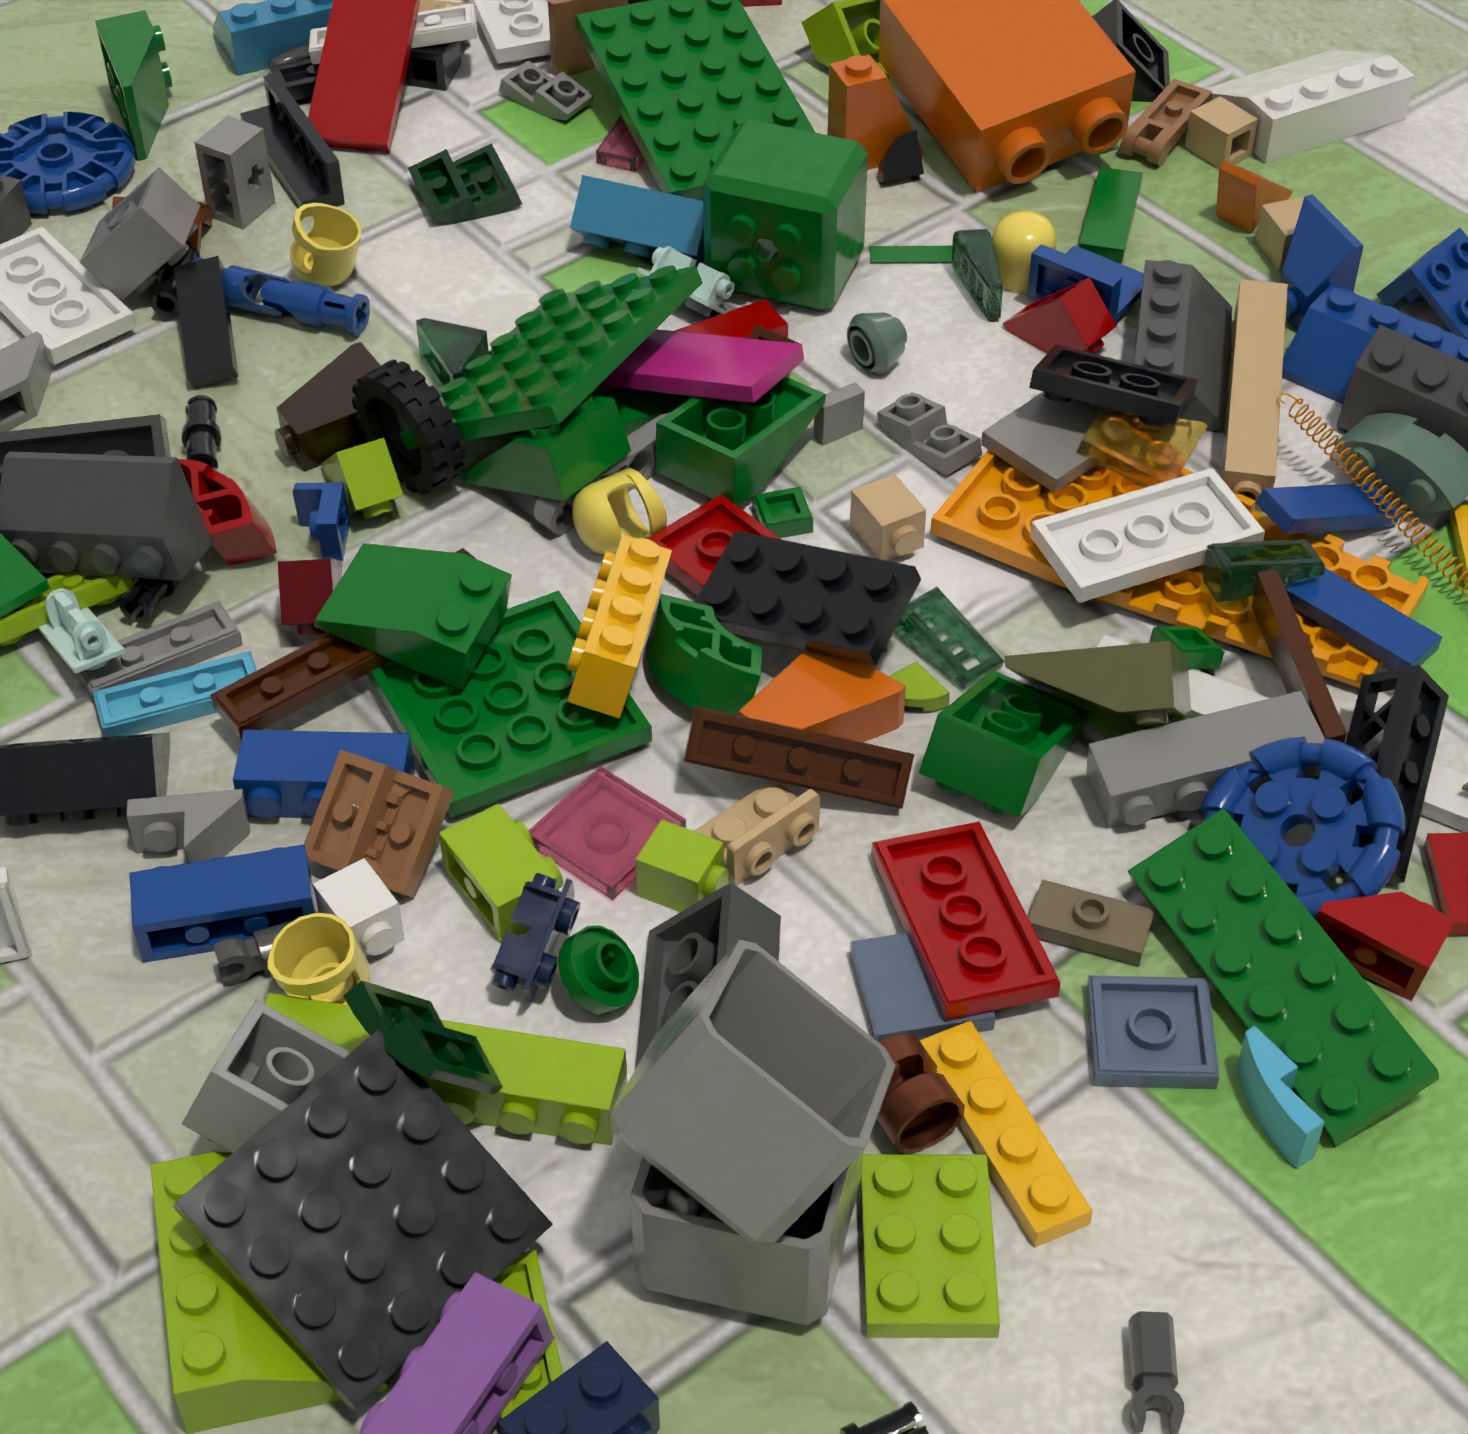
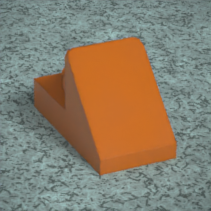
M1223 160L1219 168L1216 214L1219 218L1247 232H1253L1259 222L1261 205L1288 200L1293 191Z

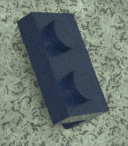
M606 1341L498 1422L499 1434H657L660 1429L659 1398L609 1342Z

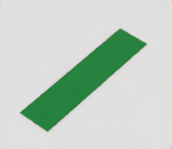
M985 245L869 246L871 263L987 262Z

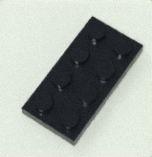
M735 530L695 602L712 606L715 618L732 634L876 666L913 597L921 577L915 566Z

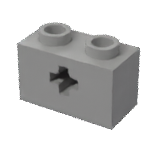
M227 116L194 142L205 202L208 207L213 209V219L244 230L276 203L263 128Z

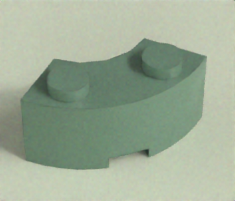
M1378 413L1366 416L1334 444L1336 446L1339 442L1345 441L1344 447L1338 452L1339 455L1344 449L1351 448L1350 453L1342 459L1343 463L1352 454H1357L1355 461L1346 466L1348 472L1357 461L1363 460L1362 466L1350 474L1352 478H1355L1361 469L1369 466V471L1363 477L1357 479V483H1362L1370 473H1376L1374 479L1369 483L1382 479L1381 484L1377 488L1388 485L1386 491L1394 492V496L1400 498L1407 505L1408 509L1413 511L1415 518L1454 509L1468 496V453L1446 433L1439 438L1428 430L1417 426L1418 419L1396 413Z

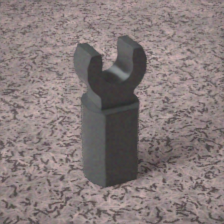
M292 921L253 932V938L247 940L229 938L213 945L223 985L233 986L242 983L253 973L261 970L264 971L265 975L270 974L267 961L273 941L281 930Z
M1139 1311L1132 1315L1128 1321L1132 1386L1137 1391L1130 1410V1423L1134 1432H1143L1146 1410L1157 1408L1164 1411L1168 1416L1170 1434H1178L1185 1410L1180 1394L1174 1390L1178 1385L1173 1317L1168 1312Z

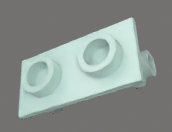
M670 246L665 248L658 247L652 255V263L654 265L651 272L638 267L637 272L649 276L654 271L668 265H674L676 270L695 266L696 260L676 251ZM699 263L697 270L703 283L687 298L684 305L707 317L710 316L712 310L722 314L729 312L721 308L720 305L723 299H728L732 295L734 283L730 281L729 275Z
M57 589L49 593L45 601V609L50 622L38 628L75 674L83 670L89 671L101 668L110 659L125 653L121 644L88 607L80 610L77 598L70 590Z

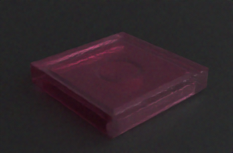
M600 766L528 831L532 837L534 847L539 853L545 857L550 856L556 864L614 900L636 879L635 859L661 819L686 828V819Z

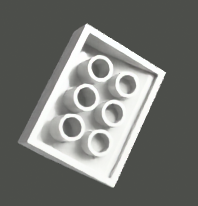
M1330 50L1204 89L1212 91L1211 101L1221 96L1258 118L1253 153L1266 164L1405 120L1415 75L1388 54Z

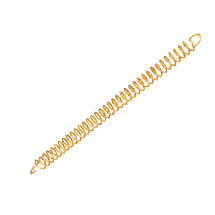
M1288 393L1279 394V400L1284 405L1285 402L1281 400L1282 395L1290 396L1295 400L1289 409L1288 415L1290 418H1295L1294 422L1300 424L1301 430H1306L1307 436H1312L1313 442L1318 443V447L1324 449L1326 455H1330L1331 461H1336L1337 467H1343V473L1349 474V479L1355 480L1354 484L1356 486H1361V492L1367 493V498L1373 499V504L1379 505V510L1386 512L1385 516L1387 518H1392V524H1398V530L1404 531L1405 537H1411L1410 542L1417 544V550H1423L1424 557H1430V563L1436 564L1437 570H1443L1442 575L1449 577V583H1456V590H1462V596L1468 597V595L1464 594V590L1468 588V582L1463 588L1457 587L1458 583L1468 576V570L1462 573L1457 581H1451V577L1464 567V563L1456 566L1451 574L1445 575V569L1451 567L1458 557L1451 558L1444 568H1438L1439 562L1445 560L1451 554V550H1447L1440 556L1438 561L1433 562L1431 560L1432 556L1438 554L1445 544L1438 545L1430 555H1426V549L1432 547L1438 541V537L1432 538L1423 549L1419 548V544L1432 534V530L1425 532L1418 542H1413V537L1422 532L1426 524H1421L1414 530L1412 535L1408 536L1406 531L1418 523L1419 517L1411 520L1405 529H1401L1400 524L1407 521L1412 516L1413 511L1407 512L1398 523H1395L1394 517L1400 515L1407 505H1401L1393 516H1388L1387 512L1399 504L1400 498L1393 500L1387 509L1383 510L1381 505L1388 502L1394 496V492H1389L1378 504L1375 502V499L1386 492L1388 485L1382 486L1374 497H1370L1369 492L1376 489L1381 484L1382 479H1377L1367 491H1364L1363 486L1372 481L1376 473H1370L1363 480L1362 484H1357V479L1363 477L1369 471V466L1361 469L1355 478H1351L1350 474L1362 466L1363 460L1357 461L1350 471L1346 472L1344 467L1354 462L1357 454H1352L1340 466L1338 461L1345 458L1350 453L1351 448L1344 449L1337 459H1333L1332 455L1344 447L1345 441L1339 442L1331 453H1327L1326 448L1334 445L1338 441L1339 435L1333 436L1326 443L1325 447H1322L1320 442L1329 438L1333 433V429L1325 431L1319 441H1316L1314 436L1324 431L1327 423L1319 425L1313 435H1310L1308 430L1318 425L1321 417L1314 418L1306 429L1303 428L1302 424L1308 422L1315 415V411L1308 412L1301 422H1297L1296 418L1302 416L1309 409V404L1303 405L1295 416H1291L1290 412L1296 403L1301 405L1303 398L1296 399ZM1307 406V408L1301 414H1299V412ZM1313 412V414L1307 420H1305V418ZM1319 419L1313 426H1311L1315 420ZM1325 425L1319 432H1317L1320 427ZM1340 444H1342V446L1335 451V449H1336Z

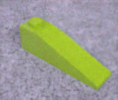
M880 0L836 1L801 22L815 58L821 64L829 67L830 63L847 60L851 56L870 54L885 75H889L879 62Z

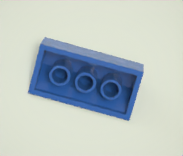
M1331 284L1308 308L1283 358L1282 378L1343 404L1354 367L1379 325L1468 363V340L1442 330L1437 325L1425 323L1403 314L1393 307L1385 306L1357 295L1352 290Z

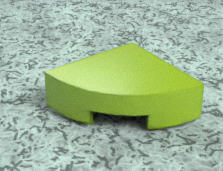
M917 661L889 675V677L906 686L905 706L923 707V712L936 711L949 706L950 692Z

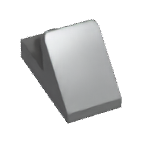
M243 789L127 800V820L137 854L184 849L188 863L210 860L216 857H225L250 835L251 826Z

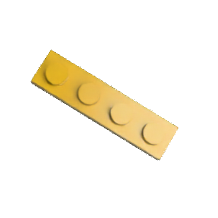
M972 1021L919 1040L938 1066L937 1073L944 1075L965 1105L964 1115L958 1125L976 1154H987L988 1173L1034 1248L1090 1225L1093 1210Z

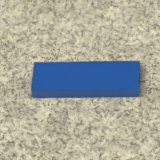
M1372 482L1364 485L1363 490L1367 491ZM1354 483L1263 488L1256 502L1261 510L1285 534L1396 526L1392 524V518L1385 516L1386 512L1379 510V505L1373 504V499L1367 498V493L1361 492V486H1356ZM1379 488L1369 492V496L1374 497ZM1382 494L1381 496L1376 498L1375 502L1377 504L1380 503L1381 500L1385 497V494ZM1389 500L1382 504L1381 508L1386 510L1392 501ZM1396 506L1387 512L1388 516H1393L1398 507ZM1401 513L1400 515L1394 517V522H1395V523L1398 522V520H1399V518L1401 517L1402 513Z
M1308 559L1282 581L1295 610L1393 669L1415 665L1421 666L1439 649L1442 636L1311 559Z

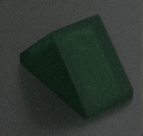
M428 318L416 320L420 358L440 388L450 381L463 378L467 373L465 366L470 361L489 352L487 330Z

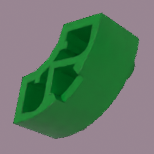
M660 594L645 646V655L652 676L673 696L692 709L695 706L738 715V711L755 695L761 677L762 647L746 642L727 631L715 618L712 606Z

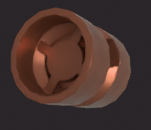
M908 1033L893 1035L879 1042L889 1053L895 1064V1069L877 1120L897 1150L909 1154L925 1150L947 1137L962 1119L965 1105L944 1075L937 1073L938 1066L916 1035Z

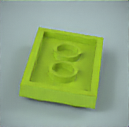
M863 1154L860 1187L866 1338H998L1000 1316L987 1154Z

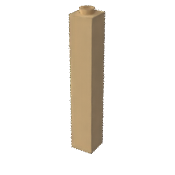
M1240 279L1233 319L1232 350L1220 477L1233 493H1240L1257 502L1263 488L1274 487L1276 478L1280 400L1278 396L1281 394L1288 284ZM1255 503L1254 511L1263 512L1259 505Z

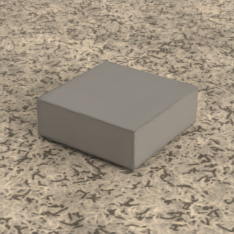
M856 382L826 394L824 405L814 417V437L822 445L863 429L865 391Z

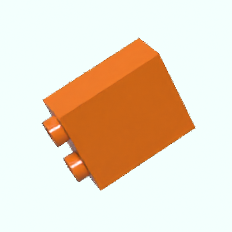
M880 0L879 62L975 193L1006 181L1013 184L1028 182L1037 177L1047 165L1083 151L1089 154L1105 152L1116 145L1124 136L1128 128L1136 71L1079 0Z

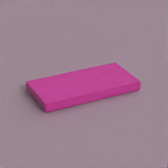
M656 329L600 385L755 403L804 360L802 344Z

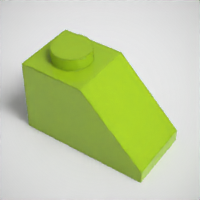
M384 438L336 452L321 463L329 483L344 482L349 514L362 511L364 520L393 511L390 502L404 496Z

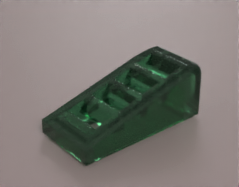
M988 229L956 231L953 234L952 267L989 322H999V318H1001L1003 283L991 234L988 232Z
M1307 539L1212 543L1207 545L1203 581L1216 603H1223L1252 596L1257 572L1275 569L1279 573L1283 585L1286 586L1324 575L1325 564Z
M938 587L909 602L894 631V634L903 643L963 690L981 680L992 670H998L1004 664V660ZM930 622L934 626L929 628L926 623ZM943 633L949 637L944 641L938 638ZM957 645L964 649L956 655L950 651V649ZM972 657L980 662V664L969 670L962 664Z

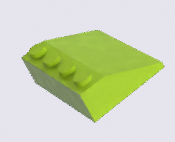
M214 1151L150 1164L173 1395L187 1434L342 1400L173 1208L179 1198L228 1158L232 1152ZM386 1380L373 1393L389 1390L388 1381Z

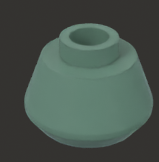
M859 313L853 316L847 328V342L853 358L862 369L881 375L887 372L904 353L907 332L903 323L888 313Z

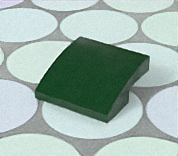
M492 143L454 162L447 149L408 167L434 223L471 221L493 216L522 204Z
M363 980L343 995L365 1031L371 1036L379 1029L384 1035V1050L408 1069L427 1078L490 1094H495L503 1088L477 1037L445 1028L431 1001Z

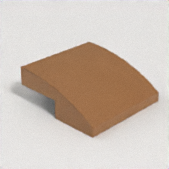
M549 0L548 16L552 75L557 76L561 72H564L566 75H573L596 67L575 29L576 14L628 5V0Z
M340 749L304 842L308 860L339 871L365 858L389 890L414 898L454 791Z

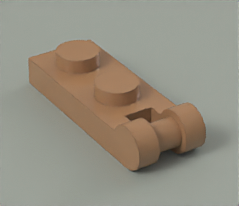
M1173 79L1126 130L1120 143V153L1131 157L1139 154L1147 157V162L1162 166L1167 159L1169 151L1187 132L1190 111L1210 102L1212 91Z

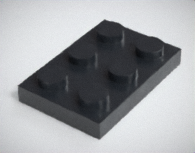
M1055 344L1033 369L1029 388L1043 391V397L1052 401L1070 402L1072 399L1090 403L1091 409L1103 414L1113 415L1122 411L1138 415L1139 421L1144 424L1165 427L1168 423L1176 425L1194 397L1198 379Z

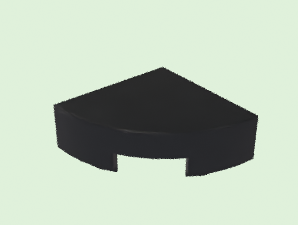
M917 130L902 133L893 140L885 152L883 160L880 161L878 168L879 182L924 174Z

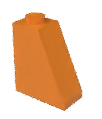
M870 54L865 56L855 55L847 60L830 63L827 135L858 141L868 153L867 170L879 168L880 161L883 160L884 154L893 140L900 134L913 130L888 77ZM919 143L920 152H921V157H922V155H923V149H922V147H921V145H920V143Z
M804 650L738 711V715L865 742L894 731L903 724L906 686L868 664Z

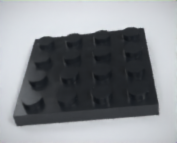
M379 1029L179 1198L173 1206L351 1411H354L394 1374L416 1347L424 1345L439 1324L442 1310L448 1299L455 1292L462 1291L475 1272L493 1281L553 1225L418 1073L408 1069L384 1050V1035Z

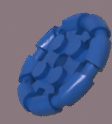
M63 112V116L48 117L47 113L36 115L10 125L8 132L5 134L0 133V175L22 181L30 214H50V209L65 208L66 212H72L95 205L106 199V192L109 190L113 192L118 191L127 182L135 166V148L129 135L114 122L106 123L104 118L94 114Z
M1304 736L1276 740L1250 751L1254 756L1251 762L1237 769L1232 767L1225 771L1209 789L1200 808V813L1204 815V820L1224 808L1235 822L1241 823L1240 828L1291 891L1297 892L1295 896L1314 919L1324 902L1379 894L1396 869L1401 855L1399 850L1396 849L1398 837L1405 834V817L1399 794L1389 778L1382 779L1376 772L1378 764L1353 746L1328 738L1324 740L1323 744L1307 743ZM1305 765L1321 766L1319 780L1303 778ZM1266 775L1270 781L1262 784L1254 795L1249 786ZM1359 787L1363 791V798L1350 805L1346 796ZM1309 824L1315 828L1313 837L1306 844L1292 846L1285 843V836L1293 826ZM1360 834L1373 835V844L1359 847ZM1342 869L1349 881L1335 891H1332L1326 886L1324 881L1333 877Z

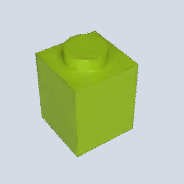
M662 819L635 859L637 896L678 912H682L727 885L729 878V869L724 867V842Z

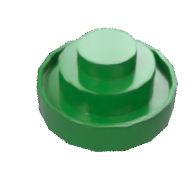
M600 925L587 926L564 940L559 950L558 969L566 990L571 998L583 1009L597 1015L611 1014L634 999L639 988L637 963L626 942L614 931Z

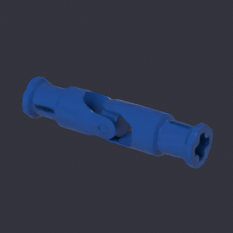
M197 257V258H196L194 261H192V262H196V261H199V260H203V258ZM234 265L224 268L229 307L271 316H284V314H288L303 324L321 328L327 324L346 328L349 334L359 336L367 326L370 315V301L366 295L357 293L354 297L334 293L332 288L310 282H290L285 277ZM260 289L263 305L255 303Z

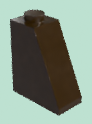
M362 342L351 345L277 407L280 428L275 430V437L283 455L285 457L292 456L304 472L321 466L322 462L336 452L367 443L364 438L367 435L364 429L359 427L355 417L358 415V412L352 405V398L355 396L352 392V387L357 383V379L381 365Z

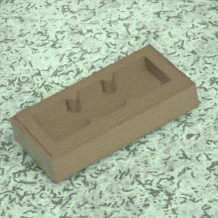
M1042 879L1028 919L1039 939L1139 966L1152 927L1155 909Z

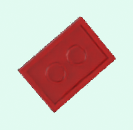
M720 494L647 539L655 542L660 547L672 550L666 571L699 596L735 530L776 539L781 538L723 494Z

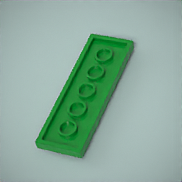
M1224 808L1128 870L1132 883L1152 909H1155V913L1205 978H1208V982L1247 1031L1256 1026L1298 1066L1292 1091L1325 1122L1322 1130L1335 1147L1439 1080L1438 1069Z

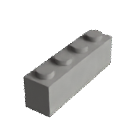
M1297 691L1089 743L1086 777L1108 829L1125 824L1139 825L1147 822L1152 817L1180 810L1189 812L1201 808L1205 796L1217 778L1232 767L1237 769L1251 762L1254 756L1250 751L1255 748L1290 737L1304 736L1307 743L1323 744L1325 738L1302 691ZM1305 765L1303 778H1312L1320 775L1321 766ZM1265 775L1249 786V789L1255 794L1262 784L1270 780Z

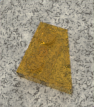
M1122 411L1113 415L1099 412L1077 450V453L1145 488L1178 478L1203 437L1208 425L1200 421L1179 419L1176 425L1168 423L1165 427H1156L1139 421L1138 415Z

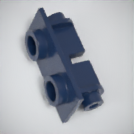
M535 873L532 882H525L511 922L531 929L528 938L506 931L494 963L490 968V971L494 973L491 982L494 986L513 992L517 983L523 985L525 998L529 1003H533L538 988L548 990L555 975L559 958L553 955L552 952L560 933L567 936L570 935L580 910L581 903L574 900L573 881L568 878L562 891L555 889L557 884L555 879L540 873Z

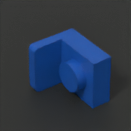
M344 482L296 483L293 488V497L299 525L310 527L312 541H319L322 559L343 561L351 520Z

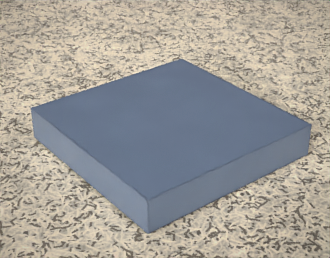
M908 933L850 942V957L876 1041L880 1042L893 1035L904 1033L916 1035L921 1040L968 1021H972L978 1032L994 1029V1011L950 1020L944 1019Z
M1088 975L1086 993L1094 1086L1217 1089L1219 1068L1208 978Z

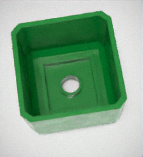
M749 119L736 127L703 181L704 265L729 275L730 281L734 283L733 292L824 311L833 306L864 249L867 151L858 141Z

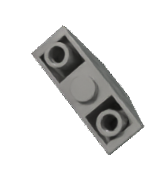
M37 331L0 350V432H7L38 415L52 372L43 337Z

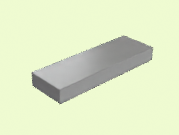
M217 601L118 640L125 650L124 654L110 659L101 668L89 671L83 670L76 674L92 701L96 704L93 691L192 666L243 645L241 633L221 602Z

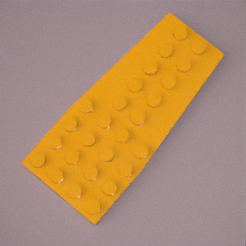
M1126 444L1054 493L988 450L933 515L930 533L1068 589L1031 539L1032 521L1186 476L1193 472ZM1234 493L1265 530L1262 547L1094 598V600L1105 601L1176 626H1198L1211 638L1272 658L1251 607L1257 572L1275 569L1283 581L1308 559H1311L1411 619L1425 598L1429 579L1421 576L1417 584L1391 573L1389 571L1391 562L1382 557L1374 555L1369 562H1366L1343 551L1345 541L1331 534H1328L1323 542L1305 533L1285 534L1269 517L1254 511L1255 500L1240 493ZM1295 610L1323 676L1360 688L1363 676L1379 672L1384 664L1383 662Z

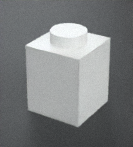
M365 858L313 883L318 913L333 914L344 920L355 935L366 958L380 955L389 950L394 944L404 940L399 903Z

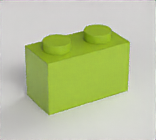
M499 803L439 832L444 870L500 943H502L506 931L520 935L530 930L511 922L525 882H532L535 873H540L557 881L556 890L559 891V888L564 885L562 874L554 860L550 856L543 858L539 854L524 823L521 820L513 822Z

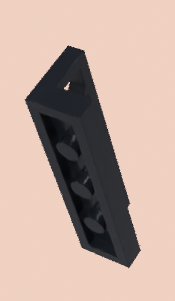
M276 73L263 76L268 106L240 113L242 121L264 129L271 170L298 208L309 203H324L335 207L345 205L338 158Z
M1420 665L1362 677L1345 744L1364 752L1365 745L1382 729L1384 730L1382 742L1367 756L1378 764L1376 772L1382 779L1389 778L1399 794L1405 817V834L1398 837L1396 847L1401 855L1396 869L1386 885L1405 882L1449 695ZM1395 689L1393 697L1375 713L1374 709L1378 693ZM1353 791L1346 796L1350 805H1352ZM1360 834L1359 847L1373 844L1374 836Z

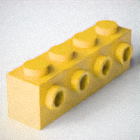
M622 534L616 553L606 550L566 669L576 672L567 702L620 719L638 666L672 550L660 547L649 539L633 538Z

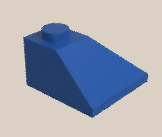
M1313 194L1304 197L1280 283L1288 284L1286 320L1296 331L1310 305L1331 284L1354 292L1364 246Z

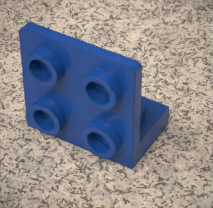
M1459 227L1420 257L1376 295L1385 306H1392L1402 297L1410 303L1422 294L1451 332L1468 340V236Z
M1041 244L1031 254L1027 298L1036 301L1090 277L1111 317L1116 322L1140 298L1143 273L1078 246H1073L1065 254Z

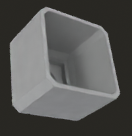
M738 940L653 1037L611 1112L614 1134L749 1243H775L866 1149L894 1072L895 1064L883 1045L758 944Z
M863 1152L775 1243H749L642 1157L630 1194L636 1275L646 1290L808 1325L827 1315L862 1178Z

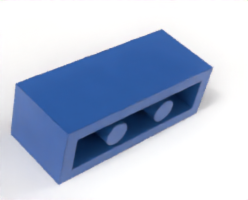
M243 730L233 775L234 789H243L248 817L314 818L340 749L414 776L415 765L410 733Z
M305 844L129 872L132 925L143 963L213 952V945L229 938L247 940L253 938V932L316 913L313 883Z

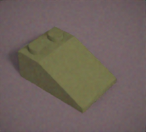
M1171 641L1004 656L1005 667L1028 682L1133 723L1135 726L1144 727V730L1192 718L1188 657Z

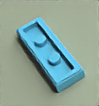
M251 651L93 691L104 736L133 735L217 713L213 708L210 694L257 671Z

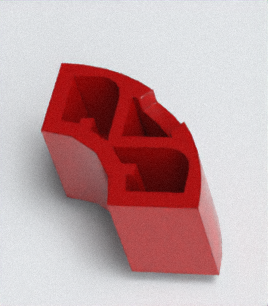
M178 459L212 539V546L229 565L277 553L275 539L268 522L232 478H228L226 475L213 470L207 463L189 459Z

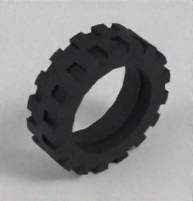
M392 359L356 380L357 383L352 387V392L355 394L352 398V405L358 412V415L355 416L357 423L361 429H364L367 435L364 437L366 442L384 438L399 482L403 481L406 484V488L414 493L419 491L421 495H426L452 480L463 471L465 463L462 459L466 458L465 448L460 445V440H462L460 430L454 426L451 420L454 417L447 405L444 407L439 400L441 395L433 385L429 387L425 382L426 377L418 370L412 371L410 365L406 362L401 361L397 363L396 360ZM404 421L412 431L419 446L418 449L407 450L399 434L406 427Z

